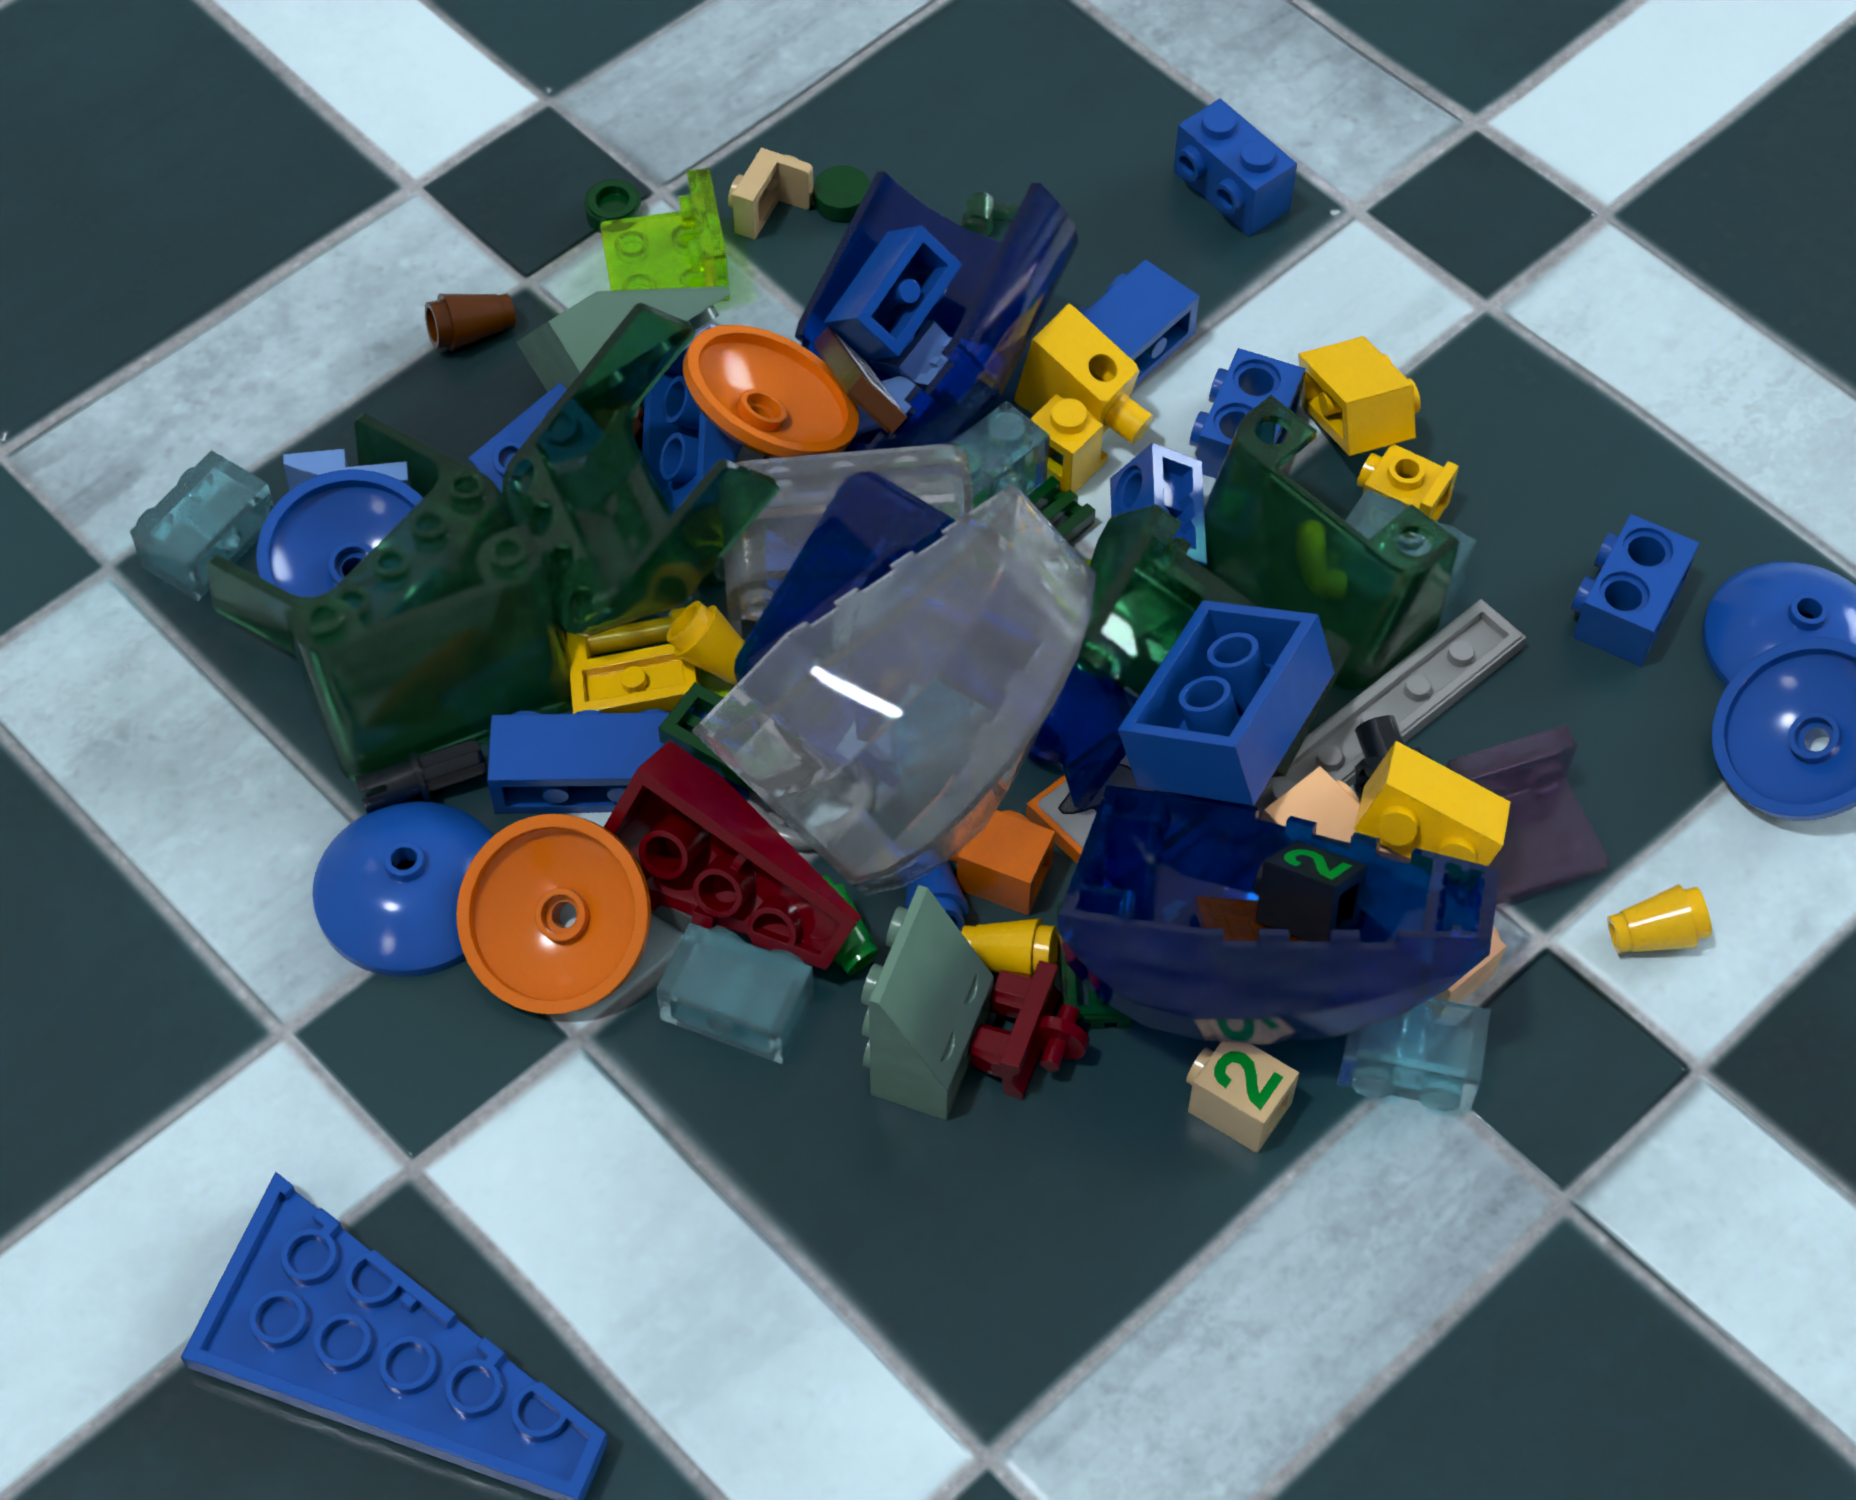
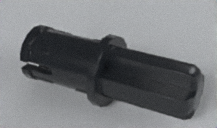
M469 739L417 756L416 751L409 752L410 759L363 775H355L359 793L382 785L387 786V790L362 799L367 814L374 812V810L422 795L425 801L432 799L431 792L482 776L487 772V766L479 743L476 739Z

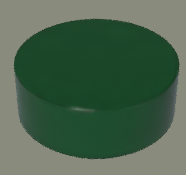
M834 166L824 170L817 176L814 182V203L816 209L821 215L834 221H850L862 216L870 206V182L868 177L859 169L851 166Z
M605 180L592 186L586 193L584 199L586 219L590 227L595 231L605 235H621L633 230L642 219L641 196L637 188L623 180Z

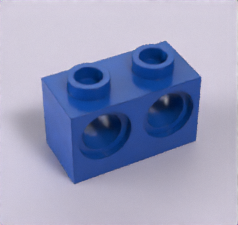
M1237 349L1229 369L1219 368L1217 370L1209 394V402L1213 403L1209 413L1199 412L1191 432L1189 445L1198 448L1196 459L1202 461L1203 475L1263 493L1299 408L1306 368L1244 349Z
M1151 443L1110 478L1113 580L1164 598L1207 564L1202 461Z
M1630 514L1619 536L1609 532L1604 539L1594 566L1601 568L1596 580L1585 576L1571 605V610L1580 613L1573 638L1642 667L1688 577L1700 543Z

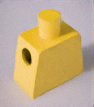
M1070 303L1032 339L1013 400L1024 409L1035 415L1056 394L1064 399H1076L1082 402L1086 409L1095 416L1097 421L1104 425L1103 434L1111 428L1132 445L1144 435L1154 419L1151 413L1130 398L1140 372L1137 364Z

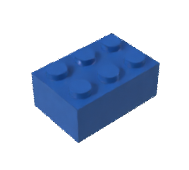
M1203 600L1118 728L1137 787L1254 806L1335 673L1319 615Z

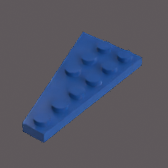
M276 1171L181 1355L185 1367L553 1500H584L608 1445L606 1432L543 1382H536L506 1358L505 1352L486 1337L482 1339L457 1319L453 1311L375 1249L369 1250L345 1231L341 1223L323 1208H316L297 1193L294 1186Z

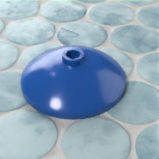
M347 469L312 477L285 494L270 511L262 526L257 543L256 559L263 590L271 605L287 622L304 633L319 639L340 643H358L391 635L412 623L425 611L440 588L446 566V549L439 520L431 506L417 491L404 482L386 474L368 470ZM353 568H360L366 572L363 577L357 580L345 577L346 572Z
M1793 561L1757 564L1736 573L1727 579L1714 593L1703 620V648L1712 670L1723 685L1727 687L1732 678L1749 661L1769 648L1781 643L1808 637H1828L1856 644V585L1828 569Z
M1808 637L1781 643L1769 648L1749 661L1738 671L1725 688L1715 710L1712 724L1714 757L1721 774L1733 791L1753 808L1777 818L1810 821L1836 816L1856 807V644L1828 637ZM1820 737L1830 738L1828 745L1823 750H1810L1812 743Z
M402 802L361 816L344 828L333 839L323 853L315 872L312 894L313 905L324 936L330 945L349 962L364 970L391 977L429 975L453 967L466 960L457 930L456 912L458 895L464 875L471 861L483 845L494 835L484 824L470 814L455 807L435 802ZM403 862H416L411 868L406 870L395 868Z

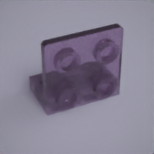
M1567 725L1458 757L1447 762L1446 768L1511 802L1503 847L1478 879L1483 892L1492 905H1498L1602 872L1607 868L1609 857L1566 780L1577 748V743Z

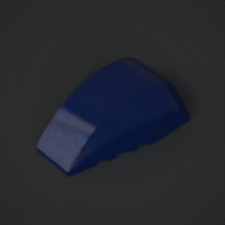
M1107 785L1058 915L1057 932L1066 964L1100 1001L1146 1027L1197 1040L1259 1045L1333 1038L1392 1020L1444 992L1489 956L1501 869L1415 848L1411 852V859L1379 851L1380 838L1355 832L1351 836L1350 843L1317 835V822L1290 816L1286 820V826L1259 820L1260 808L1251 805ZM1295 840H1300L1368 865L1358 926L1353 930H1330L1329 942L1289 941L1288 929H1258L1257 941L1224 940L1223 928H1200L1194 910L1195 896L1258 901L1259 896L1255 894L1254 883L1261 864L1264 860Z

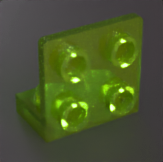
M710 168L687 171L689 195L678 196L680 211L610 220L600 224L611 291L726 286L729 290L727 256ZM727 296L719 302L729 301L730 298Z

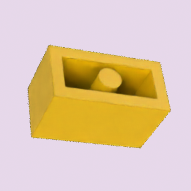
M1364 336L1298 353L1299 367L1306 368L1301 394L1302 406L1349 456L1416 438L1415 414L1419 413L1421 408L1420 395L1416 384L1412 379H1407L1392 364L1390 358L1386 354H1382Z
M1395 741L1363 788L1354 830L1470 891L1503 847L1511 802Z

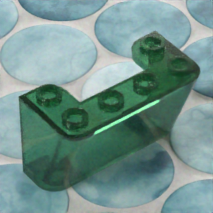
M1270 395L1239 422L1206 500L1204 515L1207 564L1197 572L1238 605L1318 614L1335 672L1331 681L1346 688H1365L1379 680L1438 629L1460 541L1412 504L1370 539L1362 535L1279 469L1316 439L1317 430ZM1279 424L1289 432L1290 437L1281 444L1273 445L1276 425ZM1404 533H1417L1426 537L1432 548L1424 555L1412 556L1402 552L1397 547L1395 540Z

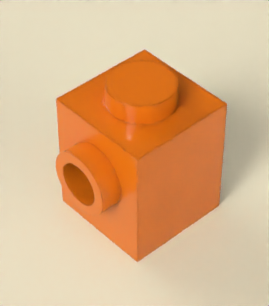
M982 805L972 827L965 824L960 827L950 853V861L957 863V882L961 891L1029 916L1053 864L1055 831L1032 823L1030 819L1021 813L1011 810L999 811Z

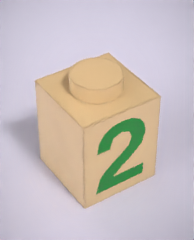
M1229 1031L1215 1051L1206 1047L1194 1061L1186 1078V1082L1192 1085L1188 1112L1253 1152L1258 1153L1292 1104L1299 1072Z

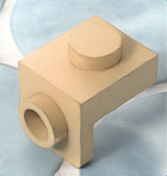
M760 148L746 173L735 177L728 194V206L733 208L734 233L754 240L778 201L805 210L810 208L814 201L813 167L811 164L790 155H782Z

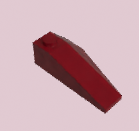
M671 740L638 767L604 825V828L616 835L628 847L638 861L648 885L651 909L656 910L660 905L670 909L674 908L692 916L691 923L710 930L716 925L748 935L753 945L825 970L831 965L862 917L722 776Z

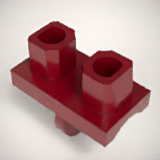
M1039 960L1034 975L1000 970L991 996L992 1012L1015 1018L1016 1021L1012 1031L981 1023L970 1045V1058L973 1067L991 1075L1002 1077L1004 1095L1024 1099L1042 1050L1044 1053L1040 1065L1049 1071H1058L1063 1058L1079 1059L1086 1053L1090 1038L1080 1026L1076 1025L1080 1014L1079 1009L1069 1004H1063L1058 1016L1055 1017L1062 1000L1061 992L1054 986L1059 973V967L1056 964Z

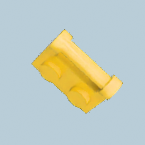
M686 607L672 609L671 616L604 629L589 631L587 626L567 629L573 714L583 710H597L603 713H640L648 709L672 711L694 682L700 684L699 668L674 654L675 647L671 643L595 658L594 655L668 642L666 636L671 625Z

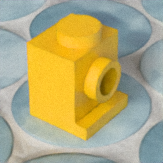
M1056 394L1026 422L1024 468L1044 481L1053 476L1060 482V490L1065 493L1070 489L1076 493L1107 462L1108 454L1101 450L1104 425L1097 421L1095 416L1079 400L1072 398L1064 399ZM1055 451L1063 455V466L1050 458Z
M1396 444L1390 445L1383 457L1371 453L1357 479V486L1363 488L1359 513L1416 541L1424 543L1450 503L1459 466L1447 461L1443 467Z

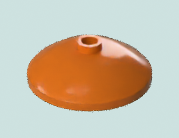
M720 325L699 333L691 342L684 356V379L697 407L722 433L754 452L790 462L824 460L843 452L849 446L858 429L859 412L857 404L847 396L825 362L805 347L786 337L751 326Z
M543 814L528 817L496 833L483 845L471 861L464 875L457 900L458 936L465 958L476 977L491 993L502 1001L516 1008L540 1014H566L580 1011L612 995L624 984L638 965L648 941L651 925V900L648 885L633 853L616 835L599 824L584 818L565 814ZM571 903L576 909L577 917L573 925L567 928L560 920V912L566 904Z

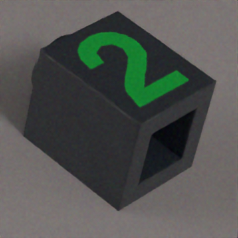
M1295 840L1264 860L1257 872L1254 891L1259 896L1255 922L1321 947H1329L1359 924L1368 865L1300 840Z

